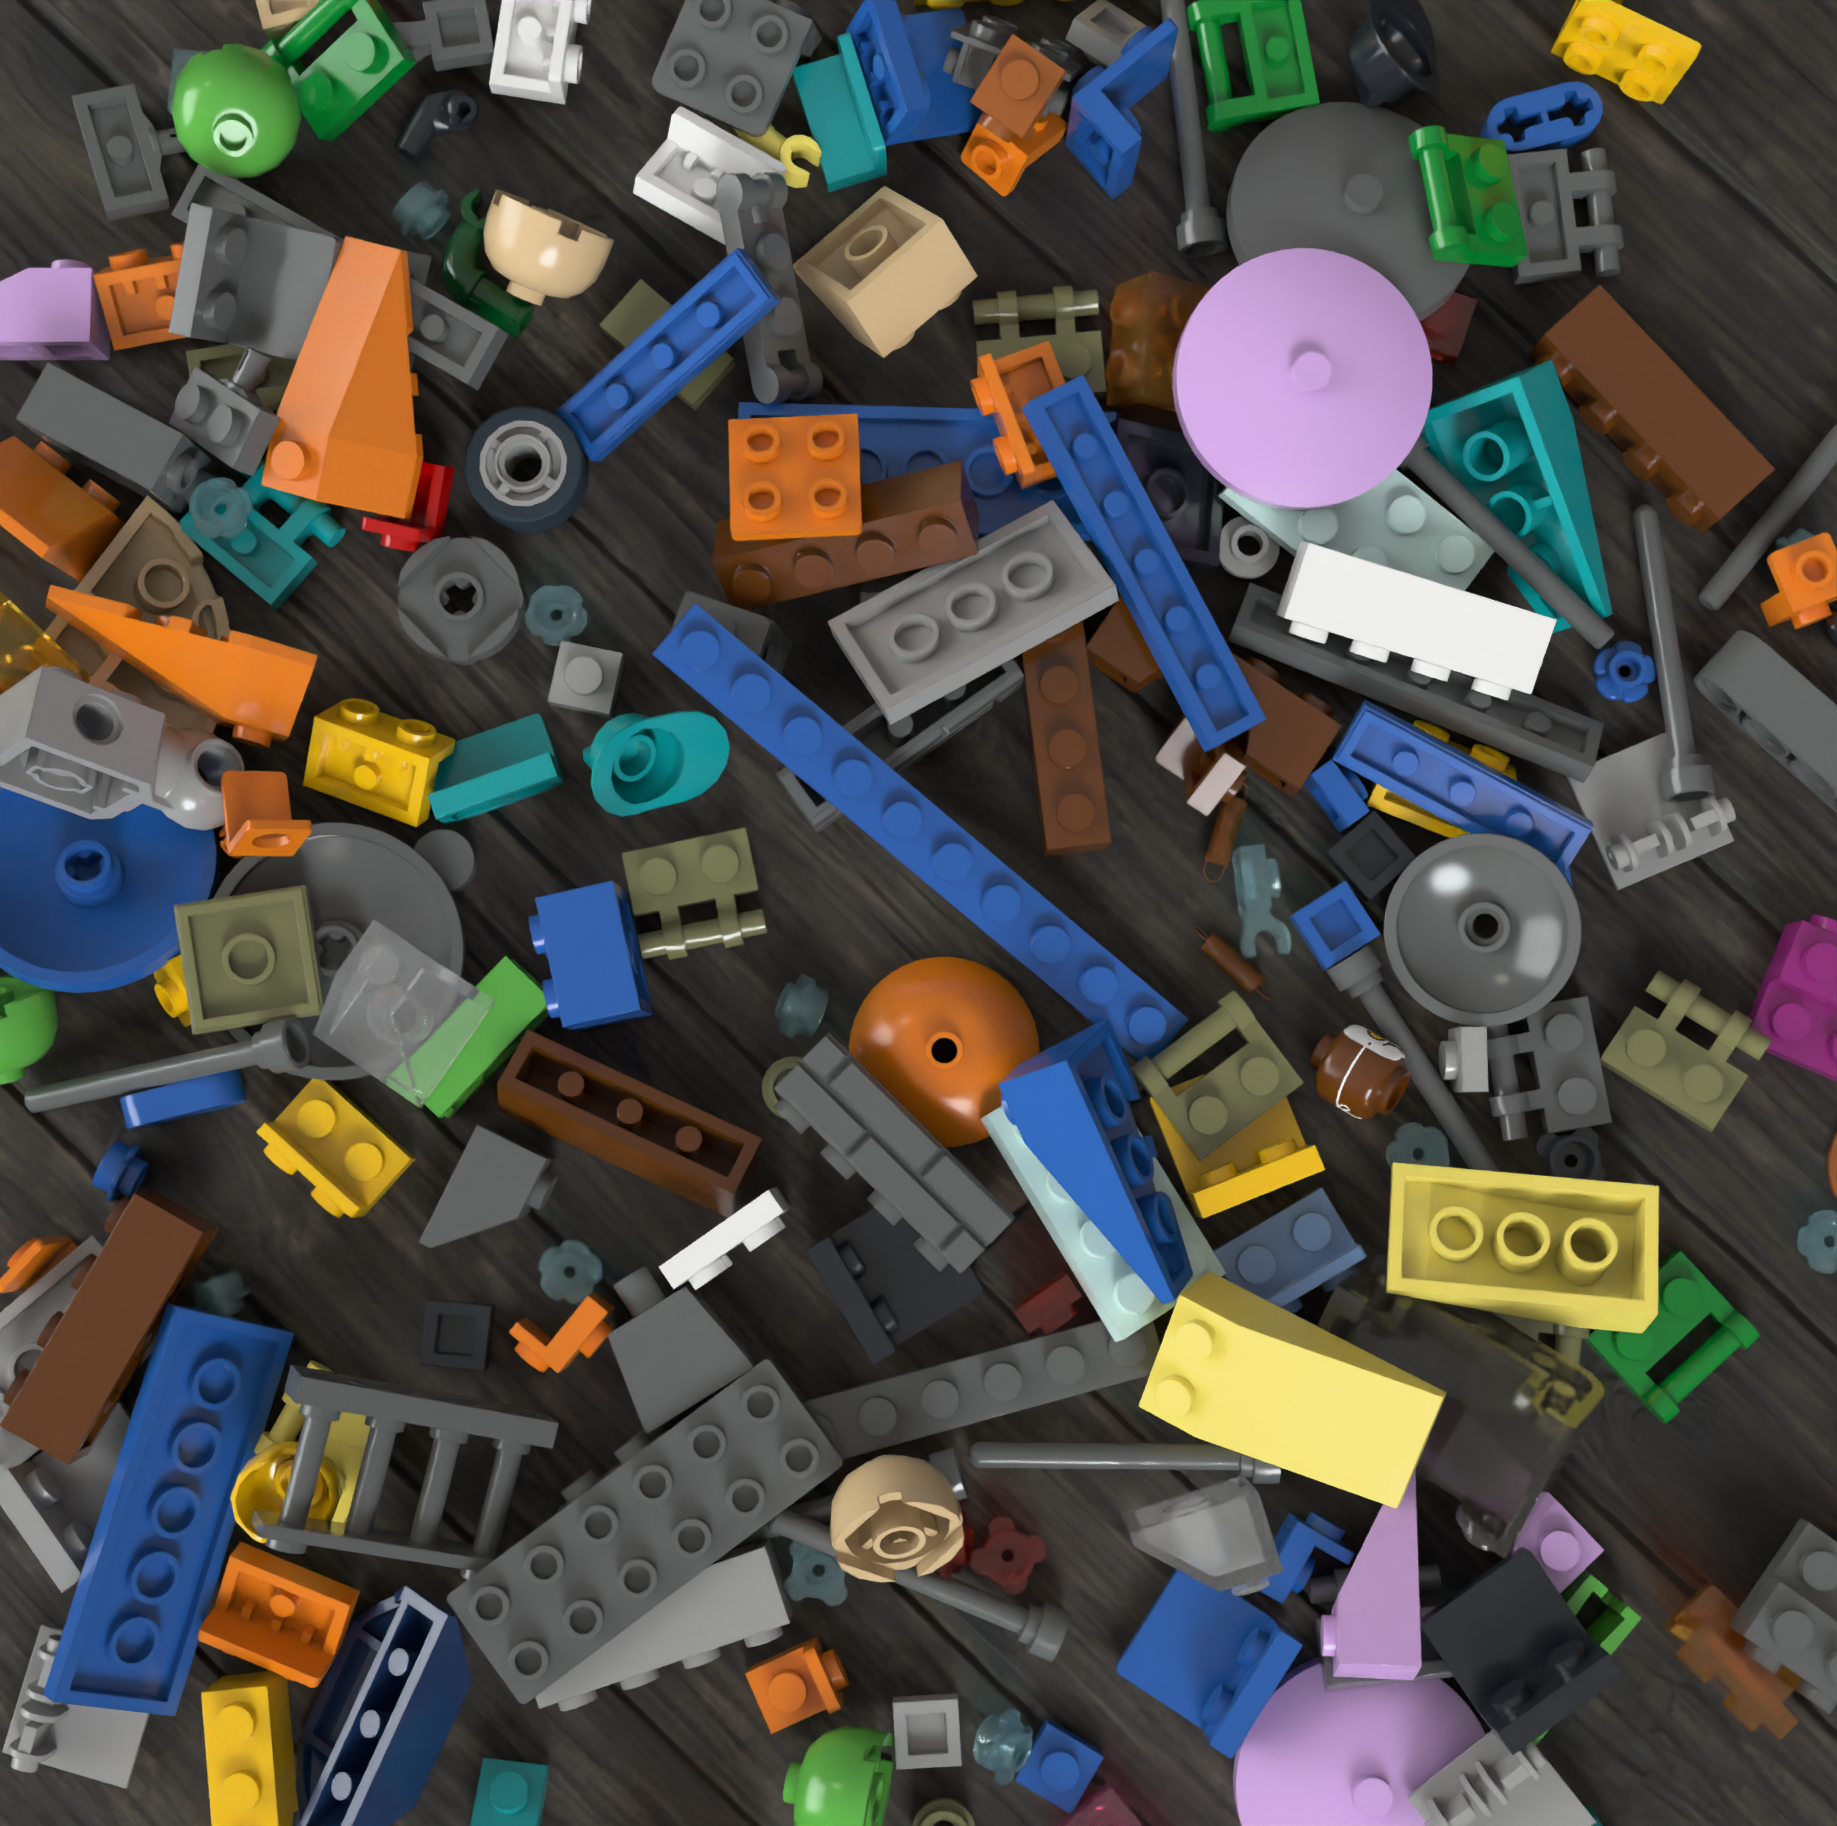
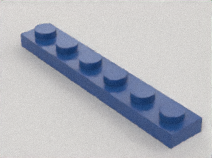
M1084 375L1028 401L1022 408L1024 415L1204 752L1267 720Z

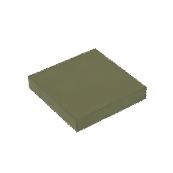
M300 885L173 905L191 1027L194 1035L261 1025L290 1017L299 1019L328 1014L308 886Z

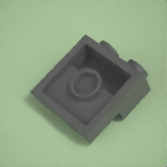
M1800 1518L1728 1624V1627L1746 1639V1642L1740 1649L1741 1652L1774 1675L1782 1665L1801 1678L1795 1690L1828 1714H1831L1837 1705V1542L1808 1521Z

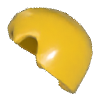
M297 1441L277 1442L270 1445L251 1458L237 1477L230 1497L234 1518L244 1531L257 1542L265 1543L267 1539L261 1538L252 1525L254 1509L281 1513L298 1446ZM323 1454L308 1517L331 1521L340 1501L342 1488L334 1462Z

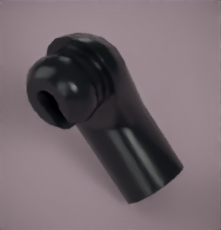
M449 90L421 97L393 148L407 159L421 163L434 137L464 131L475 123L479 115L477 100L471 94L462 90Z

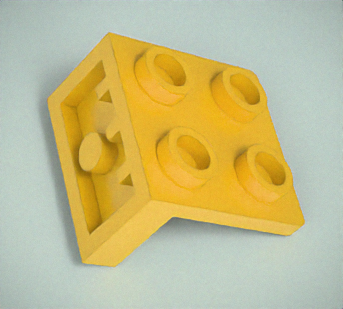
M1576 0L1550 52L1563 58L1565 64L1576 72L1586 75L1597 74L1618 84L1624 94L1635 100L1643 102L1654 101L1658 104H1663L1697 58L1702 45L1687 36L1622 6L1623 0Z
M1205 1074L1170 1088L1177 1096ZM1287 1097L1283 1098L1202 1160L1196 1158L1153 1099L1149 1098L1160 1130L1194 1214L1197 1217L1206 1218L1325 1170L1316 1146L1305 1144Z

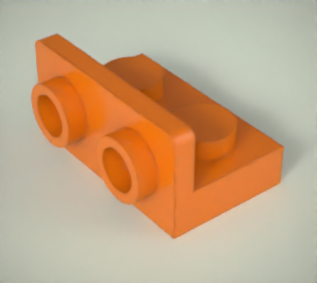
M184 241L170 245L172 255L148 259L146 249H136L110 255L108 258L111 266L105 267L93 275L114 351L186 338V336L169 332Z

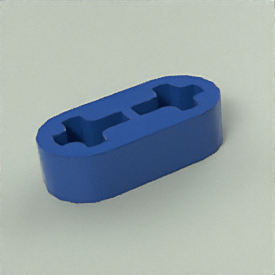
M1579 81L1565 82L1509 97L1498 102L1490 111L1483 124L1481 138L1504 140L1507 155L1571 148L1585 142L1597 127L1603 113L1602 100L1597 91L1591 86ZM1565 103H1569L1572 111L1583 110L1584 112L1577 126H1574L1572 120L1567 117L1549 121V119L1556 117ZM1508 118L1513 127L1534 124V126L1524 130L1518 142H1514L1510 134L1500 135L1498 132L1505 119Z
M240 1069L189 1079L120 1098L127 1130L152 1127L247 1101Z

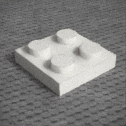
M777 1187L769 1189L663 1263L659 1268L673 1289L689 1281L693 1288L697 1290L733 1265L726 1254L743 1242L749 1252H751L784 1229L786 1226L779 1216L791 1207Z

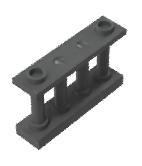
M291 1365L284 1391L296 1404H301L299 1412L305 1415L281 1513L254 1509L251 1523L260 1537L267 1539L265 1545L277 1551L304 1554L306 1553L307 1545L458 1568L460 1569L459 1575L469 1579L508 1550L500 1548L522 1455L530 1454L532 1445L553 1449L559 1423L543 1410ZM341 1411L366 1416L365 1424L370 1426L346 1523L308 1517L332 1421H339ZM406 1423L430 1427L428 1435L434 1438L410 1534L373 1528L396 1433L404 1432ZM469 1434L493 1438L491 1446L497 1449L474 1544L437 1538L459 1446L468 1442Z

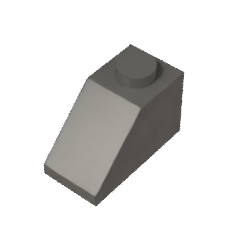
M477 1125L419 1243L429 1248L442 1246L526 1217L532 1207L541 1211L557 1181L558 1176L550 1173L556 1158L489 1125Z

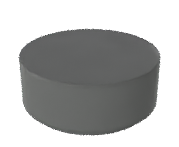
M447 829L434 830L421 837L414 846L413 850L423 856L435 868L452 894L466 888L474 879L478 868L477 853L471 842L459 833Z

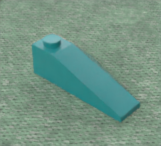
M1552 359L1500 378L1429 408L1423 426L1426 430L1423 437L1430 443L1427 450L1602 619L1613 614L1575 424ZM1508 565L1507 575L1537 614L1557 620L1552 633L1572 628L1548 602Z

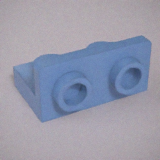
M1322 1187L1315 1188L1212 1249L1226 1272L1223 1275L1226 1280L1292 1314L1303 1307L1299 1299L1300 1296L1319 1285L1322 1286L1325 1292H1329L1347 1283L1359 1273L1354 1264L1367 1257L1362 1246L1356 1244Z

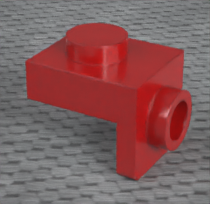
M423 460L411 519L377 513L376 516H363L361 529L381 534L380 545L413 552L418 550L419 542H431L436 538H442L455 467Z

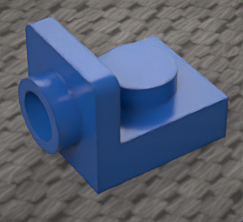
M1313 1511L1310 1512L1306 1521L1289 1512L1252 1581L1259 1591L1283 1604L1290 1590L1298 1594L1309 1580L1316 1559L1310 1556L1315 1546L1349 1565L1355 1553L1341 1541L1346 1531L1335 1523Z

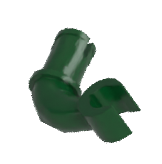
M478 188L469 192L462 200V222L449 239L443 251L441 273L448 293L458 305L518 339L527 328L533 316L534 305L508 293L507 289L489 279V272L486 269L478 267V251L482 242H484L483 231L486 218L477 220L475 212L483 203L481 189Z

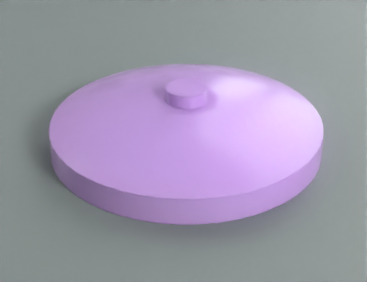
M1316 248L1284 249L1261 255L1236 267L1222 277L1197 305L1185 325L1175 354L1173 367L1174 404L1178 421L1192 451L1202 465L1227 488L1248 500L1271 508L1289 511L1324 509L1355 499L1386 479L1410 453L1419 438L1430 407L1433 375L1431 355L1425 333L1413 308L1401 292L1378 271L1361 261L1334 251Z
M1320 1657L1314 1658L1283 1676L1236 1751L1233 1769V1792L1240 1825L1426 1826V1821L1408 1800L1407 1796L1486 1734L1470 1707L1442 1678L1325 1691Z

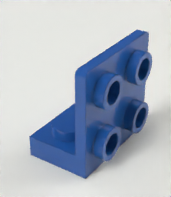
M864 0L847 27L846 31L851 35L885 146L972 132L984 112L969 102L976 90L953 83V75L943 72L944 63L950 48L954 47L961 50L963 45L962 41L950 37L953 30L967 24L961 9L953 8L904 15L899 12L896 0Z
M1170 18L1154 31L1150 26L1139 30L1122 48L1121 54L1123 56L1105 70L1100 65L1094 67L1076 83L1072 90L1074 95L1072 96L1071 109L1068 116L1069 123L1065 145L1112 200L1132 185L1142 141L1140 136L1141 128L1129 108L1168 76L1179 30Z
M1184 1560L1175 1569L1117 1661L1116 1670L1120 1676L1201 1728L1208 1744L1232 1759L1303 1644L1292 1629L1190 1562Z

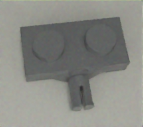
M134 84L71 95L108 222L170 209L169 198L161 175L162 156L186 152L177 138L175 127L155 131L152 123L142 112Z
M246 346V350L231 380L227 378L221 379L211 372L196 366L194 367L187 384L177 395L175 410L169 424L231 468L253 476L278 425L280 417L266 409L255 392L272 358L252 347Z

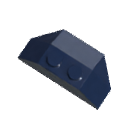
M404 1586L395 1592V1596L379 1602L353 1619L298 1739L295 1786L299 1810L293 1813V1826H391L416 1805L472 1683L457 1616L417 1588Z

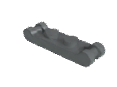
M777 172L757 173L752 178L746 173H726L718 181L716 196L727 255L736 248L746 250L782 299L775 308L743 335L754 394L763 404L783 403L789 397L798 401L814 399L822 391L823 376L819 367L810 360L782 209L788 197L786 181Z

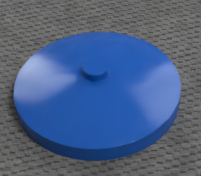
M0 787L1 969L26 983L44 989L72 993L97 992L128 985L145 978L165 966L168 960L180 954L173 905L214 899L218 890L220 857L213 829L202 831L185 828L168 818L163 811L145 804H141L129 812L124 811L114 818L90 820Z

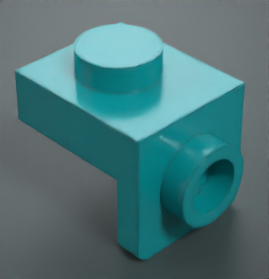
M483 1758L470 1826H540L550 1774L548 1765Z

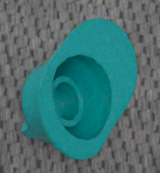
M698 710L676 711L653 717L631 713L618 715L606 722L597 732L591 746L583 749V759L592 770L591 787L597 803L606 812L622 817L685 802L703 794L717 782L726 767L730 745L726 730L715 717Z

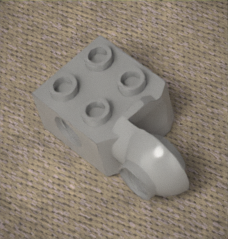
M42 665L0 695V787L90 820L114 818L124 811L129 812L137 806L145 804L163 811L168 818L185 828L206 831L225 824L220 779L225 771H244V764L238 751L231 744L213 733L192 728L182 730L167 726L164 713L144 706L142 700L137 696L122 691H106L82 681V677L78 673L63 667H46ZM198 768L206 775L208 783L200 776Z

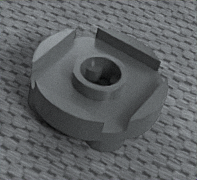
M450 536L436 538L424 544L407 560L400 572L397 585L400 588L398 595L399 608L397 607L402 627L420 648L437 659L452 661L455 664L464 666L493 656L512 640L520 627L523 615L526 613L527 600L517 569L506 554L497 546L481 538L459 537L451 539ZM454 585L461 590H465L471 585L476 588L477 592L472 597L475 606L468 613L461 610L454 614L447 612L446 609L452 601L446 593Z

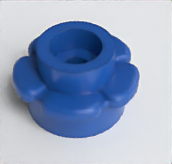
M1618 641L1611 649L1603 648L1596 655L1593 662V676L1596 688L1609 700H1622L1625 703L1640 700L1648 693L1647 686L1654 681L1656 676V667L1652 657L1644 655L1642 647L1632 641ZM1621 666H1626L1629 669L1630 674L1628 677H1622L1619 674Z
M116 1140L104 1155L93 1177L92 1186L106 1192L107 1201H115L122 1193L132 1197L140 1187L150 1166L149 1162L141 1159L143 1154L142 1146L136 1143L131 1147Z

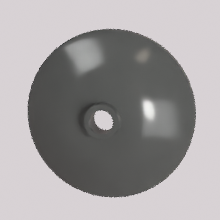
M1470 833L1437 843L1420 854L1407 866L1395 883L1389 896L1384 918V940L1388 959L1398 980L1405 990L1423 1007L1444 1019L1459 1024L1482 1027L1499 1026L1521 1020L1537 1012L1548 1004L1564 987L1579 956L1582 941V919L1578 900L1571 884L1561 869L1547 855L1529 843L1514 837L1496 833ZM1480 914L1494 916L1498 922L1497 933L1492 936L1480 934L1475 926L1477 916Z

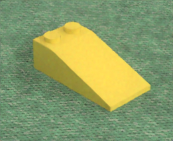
M1393 1162L1386 1293L1578 1328L1642 1334L1658 1315L1659 1186Z
M1208 1271L1179 1295L1139 1407L1196 1438L1397 1509L1402 1502L1447 1392Z

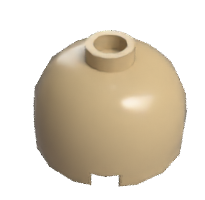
M496 189L486 216L483 231L484 247L492 267L510 280L506 290L508 293L542 306L545 295L567 299L583 293L597 280L614 243L613 239L549 208L546 210L535 205L530 207L528 206L529 200Z
M882 1455L866 1462L848 1474L838 1487L832 1500L830 1535L832 1546L836 1550L837 1562L842 1570L859 1579L881 1583L895 1582V1570H904L916 1566L917 1575L920 1577L932 1573L951 1561L963 1546V1516L951 1484L938 1468L918 1458L902 1455Z

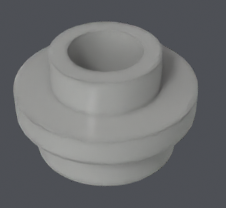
M1244 516L1232 519L1221 530L1219 562L1231 575L1241 579L1258 578L1266 574L1276 563L1280 552V545L1271 539L1263 529L1255 526ZM1244 536L1255 538L1260 545V552L1253 556L1244 555L1238 548V540Z

